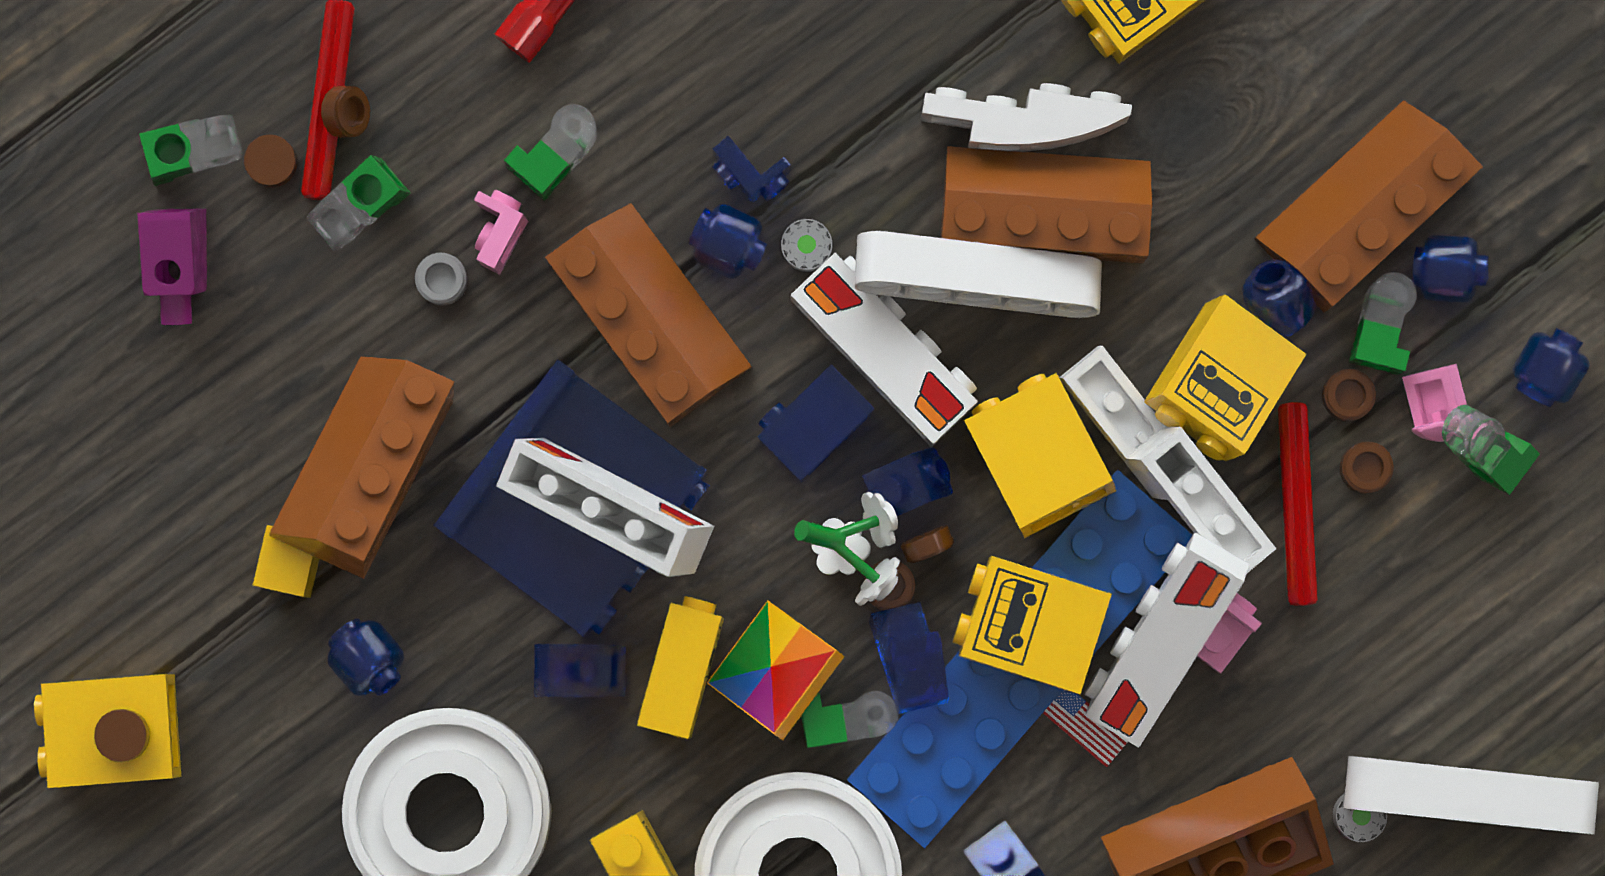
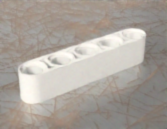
M868 231L857 236L855 289L864 293L1071 318H1088L1100 313L1102 262L1094 257L886 231Z
M1348 756L1344 808L1594 834L1599 782Z

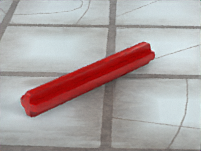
M328 0L325 5L301 188L302 195L312 200H328L331 193L338 137L331 135L325 128L322 121L321 107L323 99L330 89L336 86H345L354 17V6L351 2L345 0Z
M1290 402L1281 404L1278 408L1287 588L1290 605L1303 606L1313 605L1318 600L1308 410L1305 403Z

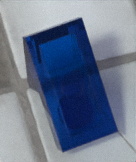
M920 602L871 613L869 624L898 714L947 703L949 694L941 637L938 631H929Z
M535 644L534 696L625 697L626 645Z

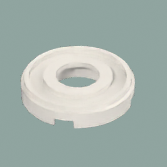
M457 708L431 709L408 715L394 722L376 735L357 758L346 783L342 805V824L345 840L354 863L363 876H529L544 851L548 840L552 815L548 786L539 760L532 749L515 731L502 722L479 712ZM437 773H453L466 778L477 788L484 803V821L479 834L469 845L457 851L438 852L425 847L413 836L407 823L406 806L411 792L423 779Z
M785 772L767 776L745 786L721 806L702 836L697 851L694 876H759L758 872L762 859L772 846L787 838L798 837L816 841L828 850L837 866V876H902L898 846L889 825L879 810L863 794L851 786L826 775L811 772Z

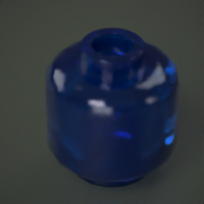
M725 203L719 204L713 211L708 208L704 209L688 241V244L694 247L693 257L698 264L729 279L740 276L745 268L755 271L768 246L767 243L760 240L763 231L761 221Z
M1433 235L1426 239L1423 247L1415 248L1413 287H1421L1422 295L1427 300L1469 302L1474 298L1477 286H1487L1489 255H1479L1478 243L1474 238Z
M1269 260L1256 266L1245 280L1242 288L1247 311L1283 337L1297 333L1314 316L1316 305L1307 279L1285 261Z
M1557 327L1552 336L1544 332L1532 334L1512 368L1513 375L1519 380L1515 388L1550 408L1555 401L1559 403L1568 402L1590 367L1588 358L1579 351L1584 342Z
M360 619L351 620L339 628L330 638L328 646L331 649L327 656V663L352 694L364 696L375 692L377 696H381L390 691L400 681L401 675L398 670L404 661L403 650L378 621L367 620L362 622Z

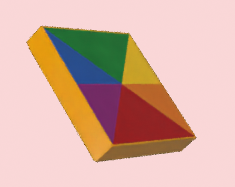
M767 600L708 680L707 684L774 735L784 740L845 656Z

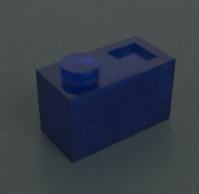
M831 364L787 408L780 402L775 405L759 421L758 424L764 430L757 437L761 444L802 483L874 413L875 408Z

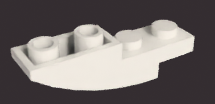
M1049 83L1041 84L1040 90L1030 89L1026 108L1016 107L1017 100L1009 97L990 95L987 96L986 102L966 99L967 93L962 90L939 87L936 88V94L925 93L921 121L971 129L968 148L1026 152L1071 145L1105 134L1127 122L1131 115L1132 105L1121 103V96L1117 94L1096 91L1091 92L1090 98L1070 95L1071 89L1069 87Z

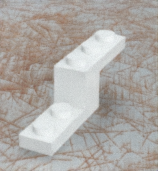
M1103 346L1094 348L1059 377L1063 385L1152 498L1168 500L1193 533H1197L1248 563L1247 573L1276 550V547L1182 427H1167L1155 417V412L1144 403L1145 399Z

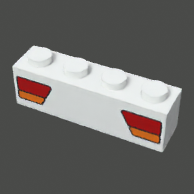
M834 253L790 295L791 301L932 448L976 406L978 401L973 397L972 393L977 390V387L958 367H955L950 372L936 358L942 351L925 332L919 330L914 335L903 324L901 319L906 313L890 296L882 295L879 298L875 294L864 293L855 289L856 260L849 256L843 261Z
M545 438L515 439L496 487L668 577L695 573L714 528L713 525Z
M1197 533L1193 534L1186 547L1177 543L1162 567V570L1168 573L1160 589L1151 585L1136 609V612L1142 615V618L1134 631L1125 626L1114 643L1110 654L1117 658L1108 672L1099 668L1088 685L1084 695L1090 697L1091 701L1085 716L1133 745L1140 747L1244 583L1249 564Z

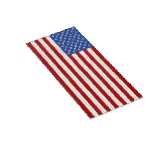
M1062 690L1043 714L1107 767L1128 741L1086 717L1089 703L1078 694Z

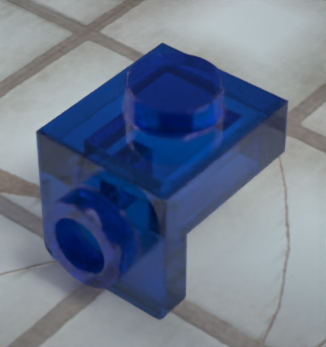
M729 136L712 148L714 157L718 161L712 166L715 173L730 190L738 185L752 203L761 195L766 201L772 199L790 183L786 175L792 171V166L786 157L780 159L760 175Z
M934 447L911 453L862 475L868 491L873 495L881 494L884 501L889 502L893 506L897 517L953 494L949 468Z
M1003 821L963 850L981 876H1045L1006 821Z

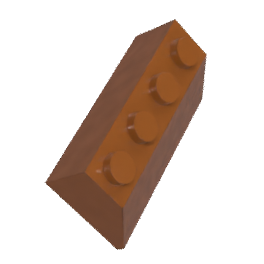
M1403 100L1254 239L1319 309L1325 313L1482 169L1483 166L1447 128Z
M947 146L940 238L1083 255L1102 261L1144 263L1148 258L1152 214L1151 161Z
M631 203L585 227L545 257L669 427H672L752 368L751 364Z
M360 357L269 533L270 537L364 579L453 403L454 381L408 360Z
M1293 757L1266 766L1257 772L1226 785L1218 786L1207 793L1178 805H1173L1164 811L1133 824L1123 826L1101 837L1115 876H1308L1334 865L1316 799Z

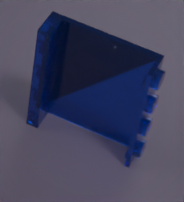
M557 360L433 526L472 552L574 628L581 636L587 637L592 630L598 635L603 632L618 611L611 606L612 602L622 589L631 593L644 577L648 568L628 555L496 487L515 439L545 438L680 509L685 505L692 511L705 495L710 485L703 481L708 475L707 469L696 464L577 376L573 370L561 361Z

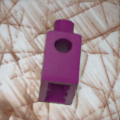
M206 208L155 209L138 213L143 293L145 296L160 295L161 325L192 324L191 295L204 292L207 289ZM171 261H174L180 268L179 280L174 279L169 273Z

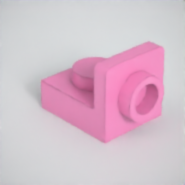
M494 190L491 197L478 191L474 198L475 203L480 208L497 216L498 219L495 224L487 222L479 234L475 249L480 251L476 260L485 268L500 275L528 220L524 214L518 211L522 204L514 198L498 190Z
M1237 593L1197 657L1217 673H1222L1251 633L1256 632L1262 624L1253 617L1257 608Z

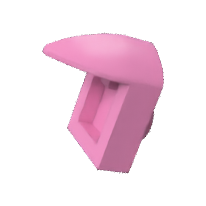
M1457 364L1402 377L1415 426L1411 430L1415 435L1430 441L1444 442L1458 435L1466 427L1470 415Z

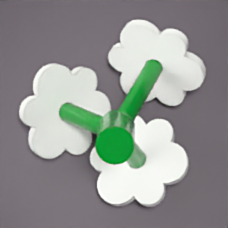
M867 492L862 495L861 501L865 511L863 513V520L844 524L837 518H831L826 520L823 525L802 520L798 522L794 531L795 538L798 541L812 544L813 551L818 554L817 566L821 572L832 575L840 570L842 573L850 575L857 569L867 578L861 585V591L855 600L859 606L874 599L877 601L884 599L892 592L898 582L896 568L900 560L896 557H893L891 560L888 558L883 560L875 570L863 561L869 556L871 551L870 543L861 536L863 531L870 530L872 539L879 548L895 543L893 531L898 527L897 515L893 506L889 502L884 501L879 493L873 495L871 492Z

